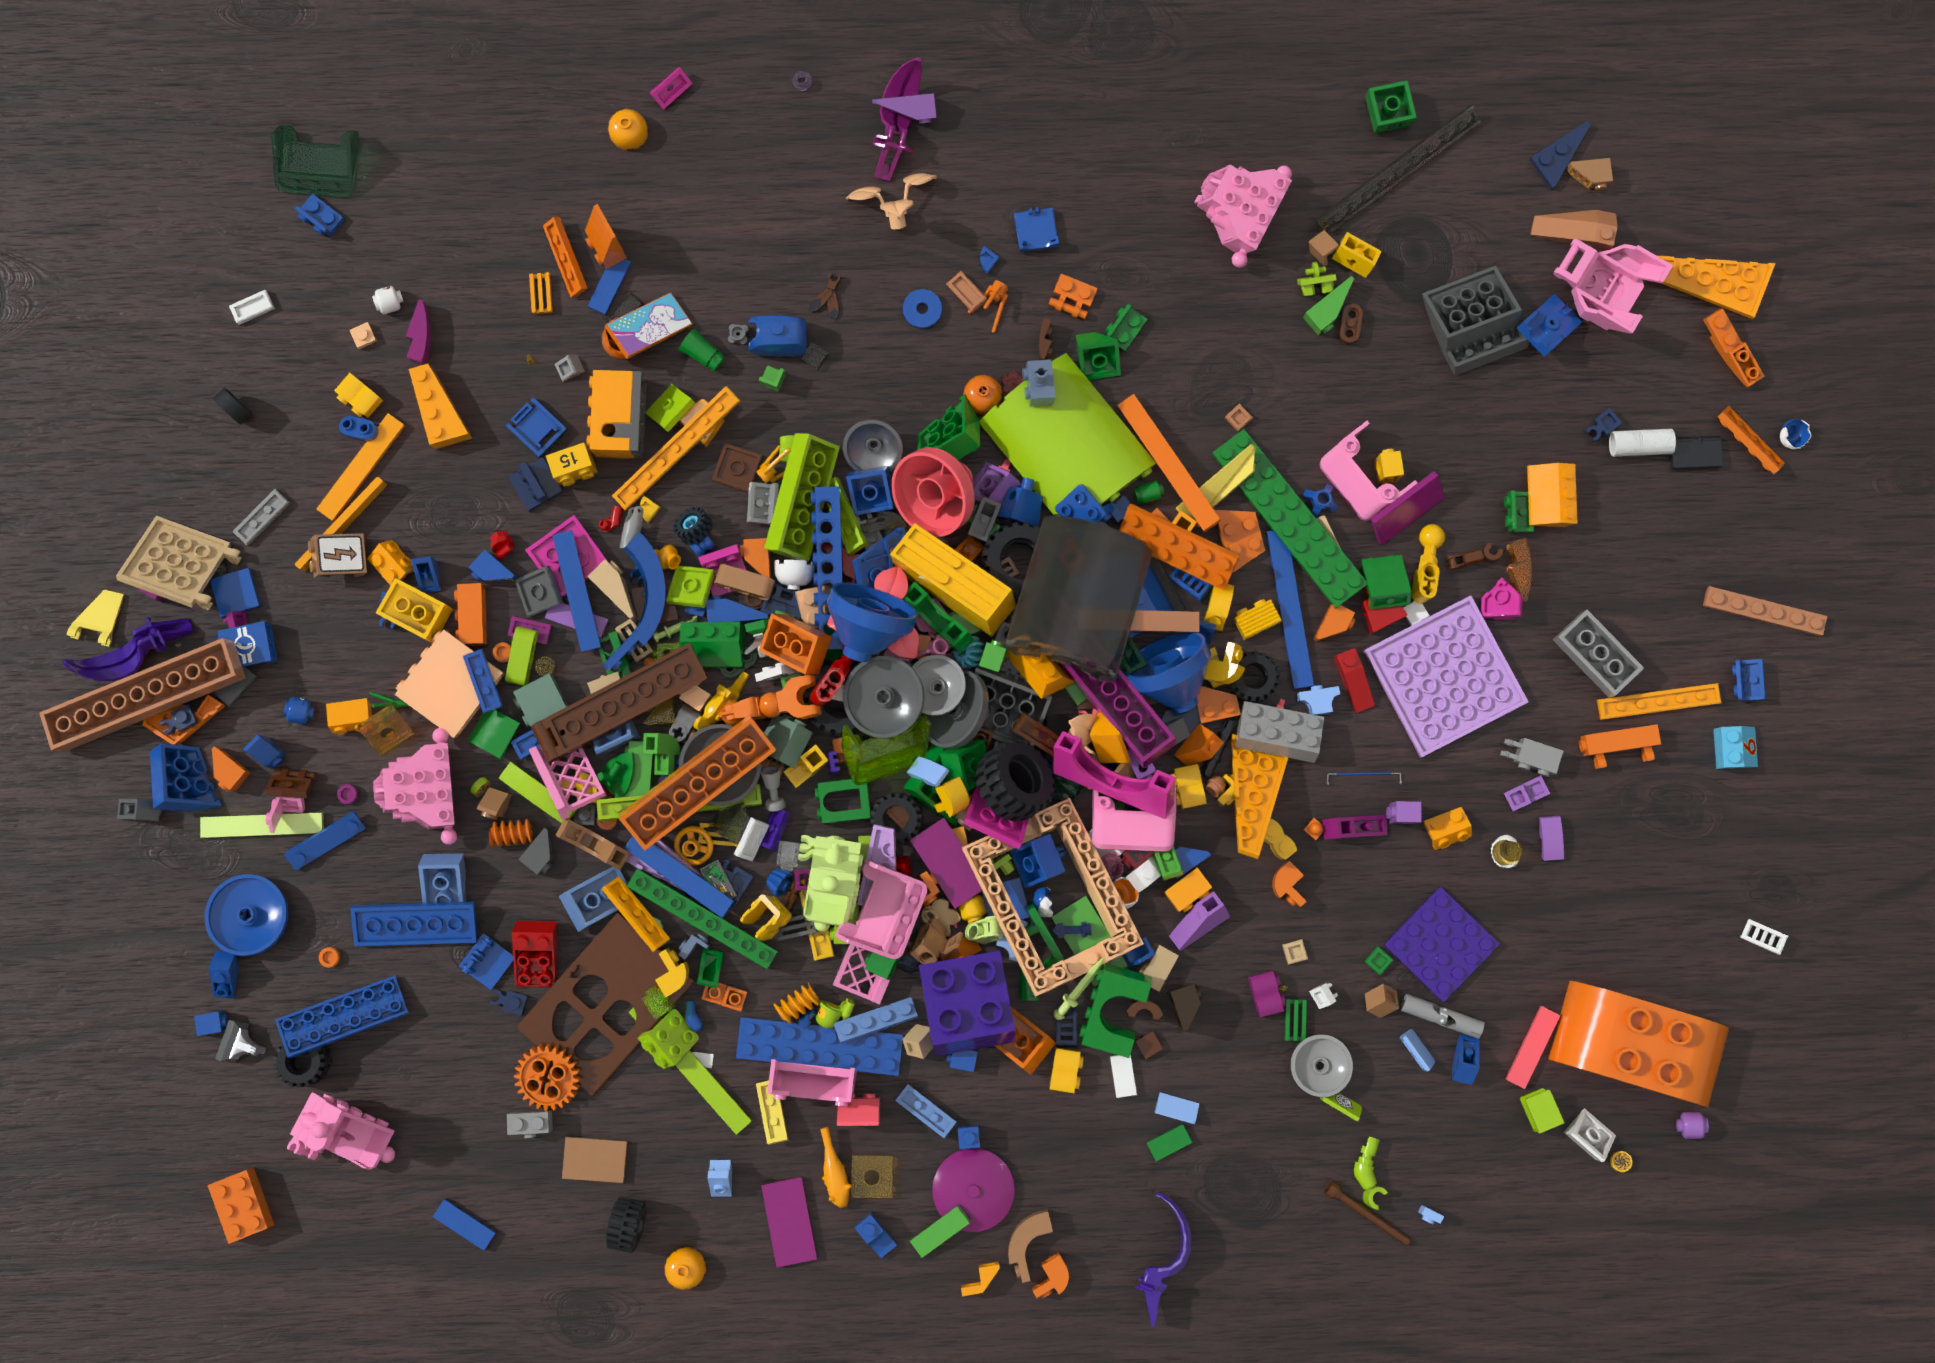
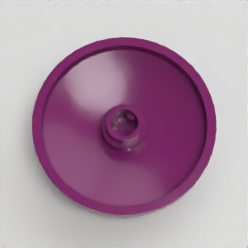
M982 1148L961 1149L948 1156L937 1169L932 1187L933 1200L939 1214L944 1216L959 1205L971 1220L967 1226L961 1229L967 1232L988 1230L1000 1223L1008 1214L1015 1193L1014 1180L1006 1163L993 1152Z

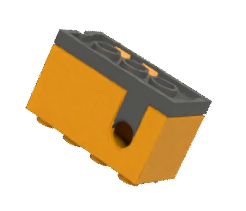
M593 370V376H590L589 379L592 396H589L588 399L591 416L588 415L587 420L588 428H590V435H587V447H590V451L595 457L644 459L646 378L641 371ZM615 431L613 436L608 437L609 433Z

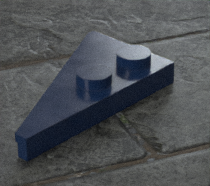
M1586 121L1530 158V161L1550 190L1554 189L1589 129L1591 125L1589 121Z

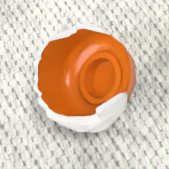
M1116 878L1113 884L1125 908L1129 909L1138 902L1139 893L1127 878Z

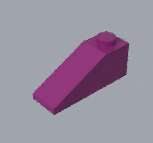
M1386 815L1322 819L1324 840L1388 835Z

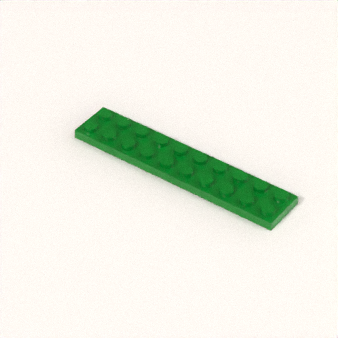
M1243 429L1213 451L1212 455L1223 468L1249 445L1253 444L1256 446L1255 472L1243 481L1238 488L1328 601L1337 609L1365 588L1367 585L1366 580L1245 429Z

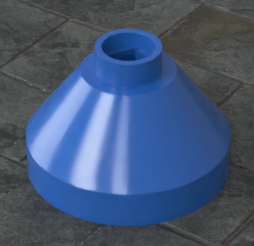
M836 583L832 586L827 600L841 643L845 645L843 654L860 662H870L872 655L879 654L911 633L918 616L916 609L904 600L887 592L860 584Z
M1182 632L1155 640L1133 653L1124 663L1122 672L1141 695L1165 707H1170L1173 713H1183L1191 710L1198 704L1197 695L1201 690L1210 661L1211 651L1205 637L1200 633Z

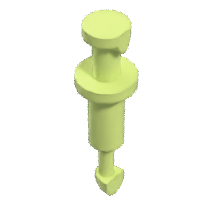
M693 616L692 619L687 622H697L698 618L697 616ZM682 621L668 628L664 626V631L660 633H653L656 643L659 642V639L666 636L670 639L672 634L679 632Z

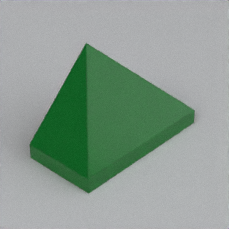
M703 948L695 977L697 984L717 988L723 952Z

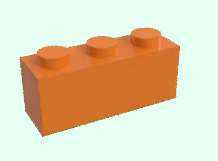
M482 583L457 584L454 598L455 602H458V610H455L458 630H456L455 636L466 646L487 645L485 585Z

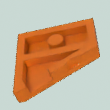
M1201 686V690L1197 695L1198 704L1196 705L1201 724L1241 715L1236 695Z

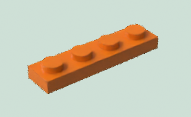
M552 217L543 225L569 295L571 298L577 297L587 289V285L560 217Z
M1730 406L1726 407L1719 414L1718 418L1721 424L1734 433V437L1748 448L1751 455L1757 457L1762 462L1766 470L1775 474L1782 468L1785 462Z

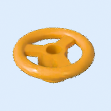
M688 826L680 830L676 835L674 849L690 865L697 866L705 863L711 857L713 841L704 829L697 826ZM694 832L701 834L705 838L707 846L701 845L695 840ZM685 834H687L688 840L683 843L681 851V839ZM690 844H693L695 846V849H692L690 847ZM699 851L705 853L700 859L693 860L687 858V856L692 857L696 855Z

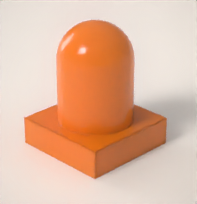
M1313 818L1303 830L1316 841L1323 833V825Z

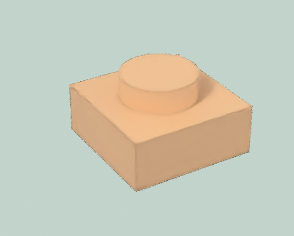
M368 322L350 330L358 349L377 342Z

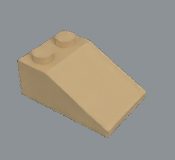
M604 559L587 577L634 623H637L636 611L626 581L621 576L623 571L613 561L608 563Z

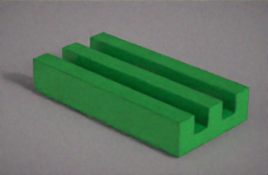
M1285 999L1284 1040L1303 1041L1306 1039L1307 1000ZM1290 1004H1294L1293 1036H1290ZM1298 1004H1301V1037H1298Z

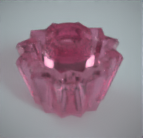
M1107 852L1106 855L1101 856V860L1110 878L1117 879L1121 877L1125 868L1121 857L1117 856L1115 852L1112 854Z

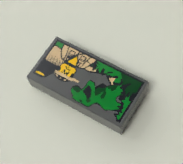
M719 860L700 869L705 880L732 899L737 896Z

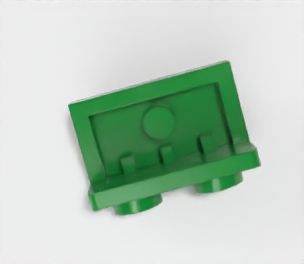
M1509 491L1504 498V506L1508 511V515L1505 516V527H1508V533H1533L1534 526H1529L1528 492Z

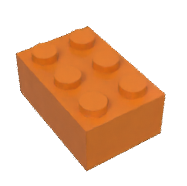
M771 613L759 652L805 675H817L820 673L832 636L787 614Z
M254 1167L208 1185L228 1244L275 1226Z

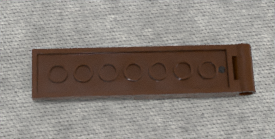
M688 643L547 718L531 725V729L548 763H552L639 718L638 716L709 680L691 643Z

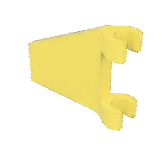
M103 590L71 624L67 631V636L79 640L82 628L100 632L98 643L102 646L110 647L113 630L125 595Z

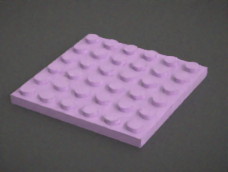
M1471 595L1364 650L1370 665L1420 758L1528 703L1524 692Z

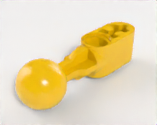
M1435 524L1425 526L1419 534L1420 543L1425 548L1424 554L1420 556L1419 567L1414 573L1411 591L1412 599L1419 604L1425 603L1437 593L1439 568L1437 566L1436 549L1443 545L1445 533L1440 526Z

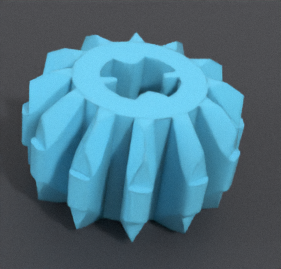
M972 636L974 641L961 654H958L955 650L951 651L954 653L952 660L956 661L960 667L971 669L979 665L982 653L984 652L982 650L984 643L980 642V638L977 636Z

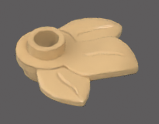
M937 899L932 905H927L922 910V920L927 923L932 918H935L947 929V937L951 936L950 925L961 920L958 912L949 908V901L945 899Z

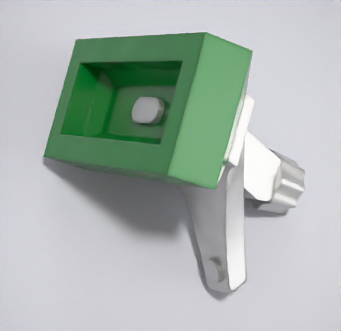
M769 619L745 624L746 632L752 634L755 639L753 644L745 650V655H749L757 649L759 657L767 656L759 652V648Z

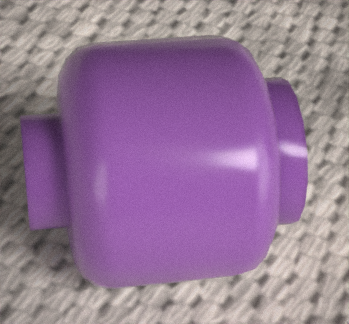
M1683 1112L1680 1119L1676 1120L1677 1132H1681L1685 1139H1702L1705 1134H1708V1119L1701 1112Z

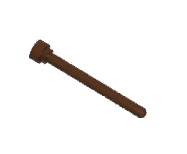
M1332 1180L1324 1191L1327 1197L1330 1199L1334 1198L1335 1200L1338 1198L1404 1245L1411 1244L1409 1237L1342 1192L1338 1183Z

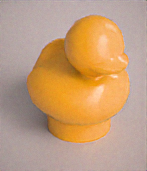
M666 544L660 550L654 549L662 569H675L679 566L681 557L678 555L676 547Z

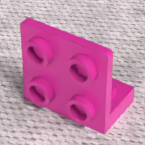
M737 544L698 557L703 568L714 569L715 571L711 586L712 596H722L734 592L715 585L714 581L720 564L746 570Z

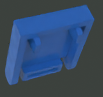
M532 397L531 401L536 407L533 408L526 403L511 418V421L517 426L513 428L509 423L505 426L541 458L568 430ZM554 430L556 434L542 447L539 443Z

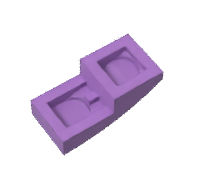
M1541 775L1504 793L1512 811L1550 794Z
M1539 817L1542 859L1544 861L1564 859L1561 817Z

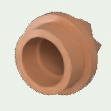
M1214 776L1207 781L1205 789L1210 795L1218 797L1225 792V780L1219 776Z

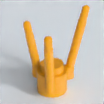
M778 445L766 461L759 466L760 469L756 472L766 484L769 481L774 483L784 476V472L775 476L774 474L777 471L773 467L790 451L789 448L770 464L771 460L780 450V445Z

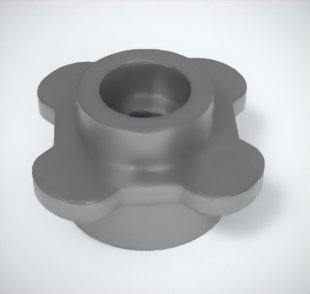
M731 324L729 326L730 336L728 341L730 343H747L746 333L749 330L746 325Z

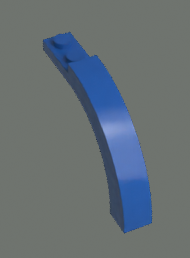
M640 532L623 550L631 557L641 574L645 591L644 609L641 619L632 634L603 663L602 667L607 671L611 668L614 670L618 668L623 662L621 658L626 653L629 656L636 649L635 643L641 648L648 642L655 632L664 610L666 588L662 566L653 547Z

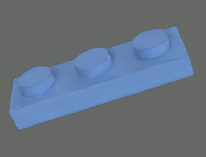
M909 1084L906 1085L895 1100L943 1138L946 1137L957 1122Z

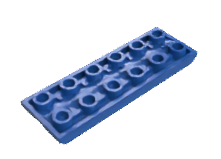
M394 975L277 1018L275 1022L287 1057L292 1058L408 1014V1010Z

